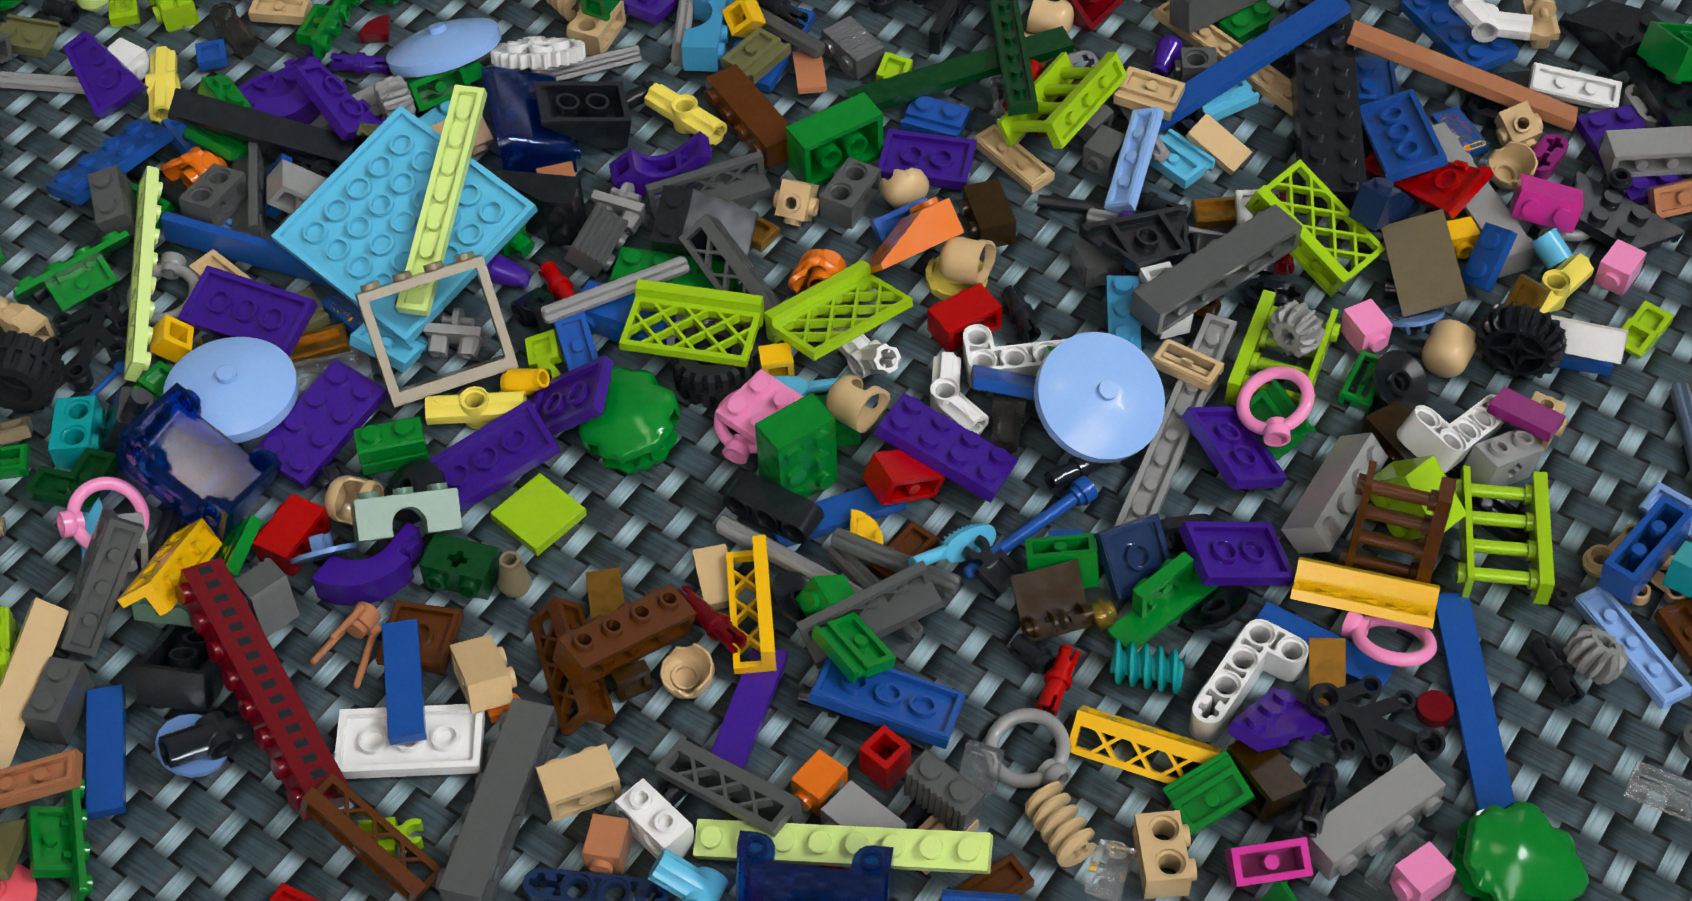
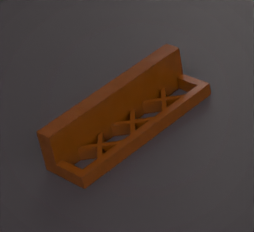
M555 596L529 619V624L551 699L555 706L561 732L564 735L571 736L588 720L608 725L616 718L604 677L578 690L568 679L565 692H562L561 682L564 673L552 660L557 639L566 630H575L586 625L587 622L581 604ZM551 617L548 635H545L542 624ZM574 699L576 700L579 713L570 719L569 712Z
M333 773L317 789L312 787L302 797L300 809L406 901H418L437 881L441 867ZM331 787L344 796V809H338L323 796ZM349 802H351L356 808L349 809ZM366 815L372 821V833H366L350 819V816ZM377 826L385 833H377ZM393 839L400 845V858L392 856L378 843V840ZM405 850L413 857H406ZM406 864H422L431 872V875L422 882L406 868Z

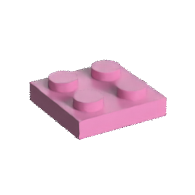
M760 369L715 412L719 421L757 445L755 423L804 396Z

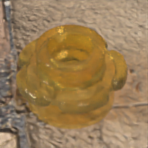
M1097 597V601L1090 604L1094 610L1095 623L1100 630L1110 626L1113 627L1114 620L1118 619V614L1109 599L1103 601L1100 597Z

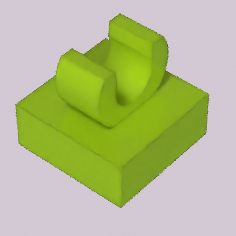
M137 0L108 1L109 21L112 28L141 23Z

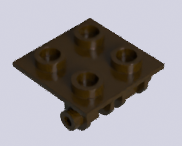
M1078 559L1010 576L1022 634L1032 642L1092 626L1090 620L1095 619V614L1092 606H1087Z

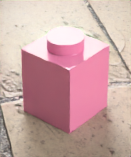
M1617 239L1600 261L1593 283L1623 297L1639 275L1647 252Z
M1369 299L1344 309L1340 332L1358 354L1361 350L1369 353L1378 352L1388 346L1393 324L1376 303Z
M1429 841L1395 864L1389 883L1394 894L1401 901H1431L1450 887L1456 869Z

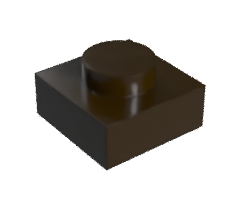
M644 659L636 663L626 664L619 668L618 671L611 673L614 692L620 703L653 689L650 669Z

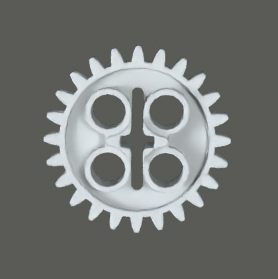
M529 36L518 39V41L499 43L490 51L491 64H494V66L509 69L520 68V70L526 68L536 71L550 70L554 67H559V65L568 66L570 63H578V61H583L586 58L585 43L581 42V40L568 39L566 37L546 38L544 36Z

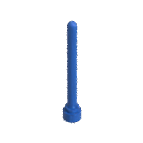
M1080 476L1070 484L1067 495L993 546L990 551L995 554L1001 548L1006 554L1023 543L1025 539L1033 536L1073 506H1086L1098 497L1096 487L1086 476ZM969 563L964 567V576L974 578V573L980 566Z

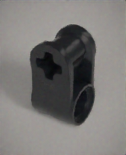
M537 287L511 302L510 308L521 326L530 328L539 334L554 329L553 323H545L541 315V308L554 302L552 293L545 292Z

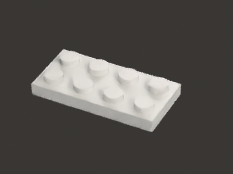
M468 704L425 706L427 740L390 745L386 707L340 709L334 759L345 779L482 772L486 710L472 714Z

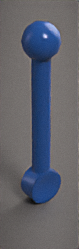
M125 361L116 362L114 370L87 396L97 395L118 374H124Z

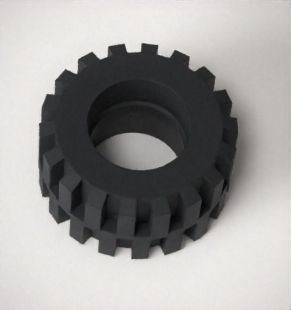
M708 321V324L703 325L708 328L715 325V321ZM734 325L733 327L739 333L740 328ZM696 326L692 329L688 327L683 330L686 338L700 332ZM724 329L714 334L713 337L719 343L731 337V334ZM677 337L675 339V344L680 342V340ZM704 339L693 346L695 349L705 350L712 345L707 339ZM737 343L725 349L728 354L741 355L743 349ZM752 352L747 368L724 364L706 366L705 364L710 362L671 357L676 390L680 391L681 396L685 400L690 398L692 404L698 405L702 403L703 407L710 408L711 405H717L718 407L719 403L728 394L741 388L754 376Z
M9 330L7 333L0 331V407L16 412L25 411L27 413L34 412V410H44L45 406L49 407L55 396L65 366L64 361L61 360L62 356L59 352L54 351L53 346L43 342L38 337L30 336L28 333H17L16 331Z

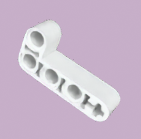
M981 324L970 325L963 332V362L967 382L973 390L985 392L984 390L974 389L972 386L970 374L973 364L1036 377L1043 362L1047 346L1056 347L1066 339L995 347L992 333L988 327Z
M1490 394L1450 424L1430 407L1418 405L1397 430V437L1416 457L1434 455L1443 472L1447 473L1469 456L1475 444L1492 438L1506 421L1487 412L1489 403L1496 396Z
M1263 619L1250 621L1194 701L1189 723L1191 735L1201 742L1215 741L1222 734L1263 671L1287 682L1300 679L1303 676L1309 653L1307 643L1302 638Z

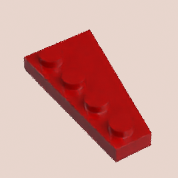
M1372 152L1365 159L1366 174L1372 178H1385ZM1455 160L1454 163L1448 162L1446 166L1393 182L1394 187L1400 189L1421 204L1435 211L1443 209L1445 216L1453 220L1492 178L1494 173L1491 167L1480 165L1479 168L1469 166L1467 162Z

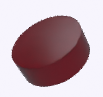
M1437 690L1422 693L1418 698L1415 708L1419 721L1432 728H1440L1447 725L1454 712L1452 699L1447 694Z

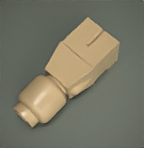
M0 295V326L6 333L8 330L16 331L17 333L24 332L30 334V336L42 339L43 342L55 336L47 317L32 309L29 305L12 303Z

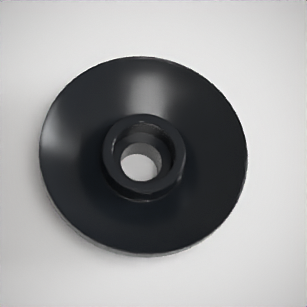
M1391 350L1382 354L1377 359L1373 369V382L1379 398L1386 406L1398 401L1411 413L1416 406L1424 405L1428 396V381L1422 366L1412 355L1401 350Z
M428 460L410 461L393 474L387 485L385 496L393 495L392 489L413 487L414 493L427 491V485L445 483L443 473L437 465ZM407 509L398 511L394 516V519L402 523L421 521L415 512Z
M783 572L778 574L772 581L770 592L780 612L796 624L805 619L806 616L795 598L811 579L799 573Z
M1219 586L1183 614L1182 620L1187 627L1195 630L1226 627L1245 610L1250 600L1249 593L1243 586Z

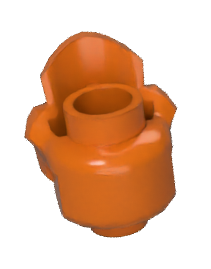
M193 147L180 157L168 161L160 169L171 181L181 179L188 189L214 163L225 167L228 166L223 157L217 154L214 155L210 151L202 150L200 147Z
M809 249L804 253L799 263L796 264V268L792 271L788 280V287L796 293L800 290L805 291L846 269L845 260L840 254L832 250Z

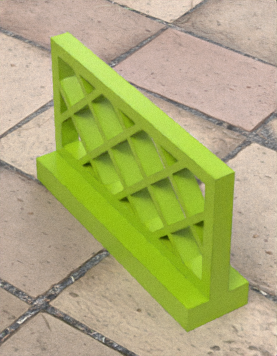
M1301 159L1269 184L1263 185L1245 205L1247 210L1254 216L1257 212L1265 211L1276 204L1302 225L1298 247L1289 254L1330 297L1336 294L1347 282L1386 250L1363 224L1349 217L1350 210ZM1297 171L1306 180V187L1293 185L1292 174ZM1273 189L1286 191V202H1281L1271 191ZM1293 193L1307 195V206L1294 204ZM1314 196L1322 197L1327 202L1328 209L1314 207ZM1294 212L1307 214L1308 225L1302 224L1294 216ZM1315 215L1328 217L1329 228L1316 227ZM1335 219L1344 220L1349 225V232L1336 230ZM1316 235L1328 236L1330 248L1324 247L1316 239ZM1336 238L1350 240V251L1337 249ZM1357 241L1365 242L1374 252L1371 254L1358 253ZM1337 257L1351 259V271L1348 272L1338 262Z
M860 260L765 311L764 319L767 339L773 343L783 340L816 361L913 307V298L871 274L870 264ZM872 287L878 290V292H871L873 291ZM877 301L873 305H859V302ZM882 301H896V303L882 304ZM875 314L869 318H857V315ZM835 315H852V318H835ZM827 328V332H810V329ZM833 328H849L846 331L832 332ZM808 342H824L815 348L808 344Z
M643 279L637 280L635 285L636 296L619 341L620 350L747 368L759 327L763 326L765 320L763 296ZM641 310L656 312V314L643 320L639 312ZM678 315L688 318L675 324L670 319V316ZM707 319L720 322L706 328L701 321ZM663 320L668 328L655 334L650 326ZM743 324L750 325V327L738 333L733 325ZM695 325L700 332L686 338L681 331ZM726 329L731 334V337L718 343L713 335ZM642 330L649 336L641 341L630 340L632 335ZM674 334L680 340V342L672 346L664 345L661 342ZM704 339H707L712 345L705 350L695 349L693 346ZM737 343L743 349L741 355L728 354L725 349Z

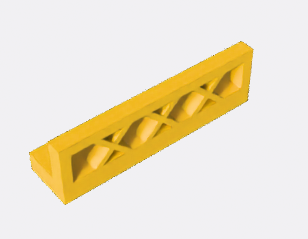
M203 518L171 534L117 601L124 609L145 597L160 616L166 614L178 602L175 587L178 585L181 570L210 561L222 546V542Z
M766 535L752 536L753 550L726 552L730 621L747 636L746 645L742 650L735 643H732L738 649L737 653H732L734 674L777 671ZM754 562V569L744 577L734 570V563ZM744 588H748L756 594V597L748 605H745L736 598ZM747 616L759 625L750 635L738 628V625ZM749 646H752L761 653V660L740 662V655Z
M1299 557L1290 599L1433 629L1440 585Z
M1085 705L1077 710L1070 735V753L1167 784L1185 775L1181 767L1192 761L1203 764L1223 751V748ZM1081 727L1095 730L1103 744L1092 750L1078 746L1077 742ZM1104 733L1115 738L1108 741ZM1121 739L1130 741L1138 755L1127 761L1119 759L1114 753L1111 744ZM1140 745L1149 747L1150 749L1143 752ZM1105 748L1109 755L1100 753L1098 751ZM1156 750L1165 752L1173 766L1162 772L1154 770L1146 756ZM1175 756L1184 758L1185 760L1178 763ZM1141 759L1144 766L1135 764L1133 762ZM1176 770L1179 777L1169 775V773Z

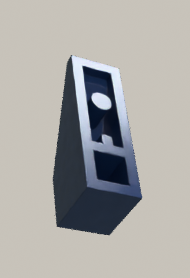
M1375 177L1361 184L1349 217L1376 231L1417 211L1420 204L1400 189L1394 187L1393 182L1390 180Z

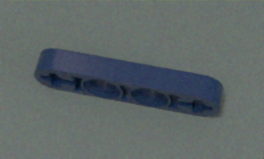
M542 867L529 871L523 880V889L528 901H608L605 899V894L613 887L625 890L626 894L620 901H633L632 890L637 891L635 901H647L646 899L650 898L651 893H658V898L655 901H670L669 891L648 880V878ZM545 881L547 887H543L541 893H536L534 887H539L540 882ZM561 882V884H560V892H561V895H560V896H557L555 889L559 890L558 883ZM581 883L588 887V892L581 898H572L567 894L569 888L574 884Z

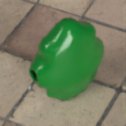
M613 366L611 382L605 400V409L602 415L579 424L577 429L587 451L601 456L607 468L633 475L640 471L649 470L667 460L669 452L677 442L678 436L674 429L680 419L681 410L674 392L659 386L652 372Z
M1516 801L1504 808L1497 805H1489L1484 810L1477 811L1469 820L1462 822L1457 827L1456 840L1452 846L1453 857L1451 864L1456 869L1455 875L1464 892L1473 897H1479L1481 901H1574L1583 895L1589 884L1587 869L1577 853L1574 839L1570 833L1563 829L1552 827L1543 812L1535 804Z

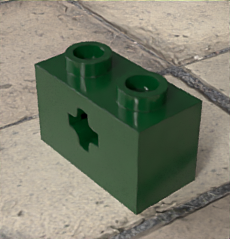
M435 532L419 563L424 584L435 590L445 589L460 593L468 598L478 597L488 600L498 580L499 558L501 555L498 547Z

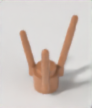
M358 602L348 617L330 635V639L311 658L310 663L316 664L346 632L359 639L368 635L369 637L353 683V688L358 689L364 677L376 638L382 631V627L377 624L381 619L380 612L367 602Z

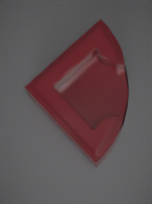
M390 15L379 16L368 21L359 32L360 43L389 42Z

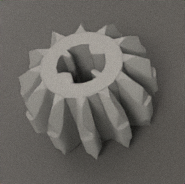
M400 75L388 76L374 83V95L378 108L382 112V117L384 116L387 119L400 105L413 115H416L411 91L407 86V82Z
M1296 300L1287 302L1285 305L1277 308L1273 312L1274 314L1270 316L1271 321L1267 325L1272 331L1270 338L1275 339L1278 343L1277 348L1282 347L1287 356L1294 354L1298 358L1317 349L1326 332L1321 327L1323 320L1315 315L1316 310L1311 311L1306 302L1299 304Z
M1583 624L1579 629H1575L1563 648V652L1567 656L1566 660L1576 668L1575 672H1580L1586 680L1592 679L1599 685L1602 683L1609 684L1613 679L1616 680L1623 672L1622 670L1629 660L1627 653L1624 652V646L1616 641V637L1608 634L1606 629L1600 630L1594 624Z

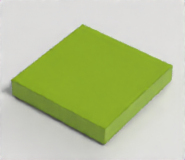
M541 473L490 512L491 519L536 556H539L587 516L586 508Z

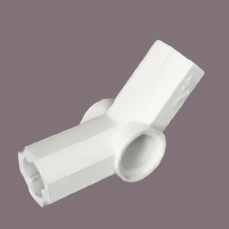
M1483 0L1448 1V5L1472 28V36L1478 42L1488 43L1497 37L1527 41L1530 39L1533 15L1501 12L1497 6L1485 3Z
M833 328L832 332L846 331L849 328ZM865 334L837 348L846 357L852 373L861 379L871 374H889L898 369V361L901 358L897 347H890L886 343L881 344L878 340L870 341Z
M941 352L940 355L933 358L930 408L948 416L952 421L980 435L988 425L989 417L960 392L961 358L954 355L953 352Z

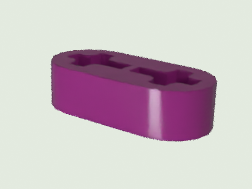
M1548 134L1539 141L1533 149L1538 160L1533 177L1548 180L1565 159L1569 147L1565 137L1558 134Z

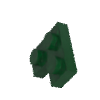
M86 447L71 472L41 465L25 489V493L28 499L67 508L71 495L80 485L94 478L111 477L120 463L119 458L115 453ZM103 490L91 494L84 501L81 511L89 513Z

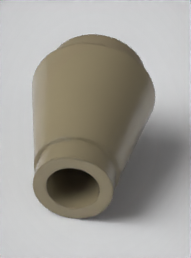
M506 551L499 558L498 588L510 598H520L529 591L532 585V577L519 554L515 551Z

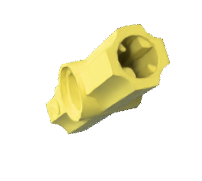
M166 46L156 47L155 51L150 54V74L145 75V83L149 87L147 88L149 116L152 121H156L160 125L161 120L168 119V112L175 89H181L177 73L176 52L168 49Z
M655 83L649 87L648 93L644 97L645 105L671 120L677 132L695 135L701 131L708 136L709 144L715 146L723 141V137L727 132V124L700 108L694 96L689 94L679 95L663 84Z
M1581 253L1571 255L1556 269H1551L1544 273L1540 283L1551 289L1540 312L1552 313L1561 310L1565 305L1566 299L1592 276L1594 267L1591 265L1588 257Z
M473 386L457 395L427 396L425 398L427 425L465 423L472 429H480L527 401L525 391L488 393L482 387Z

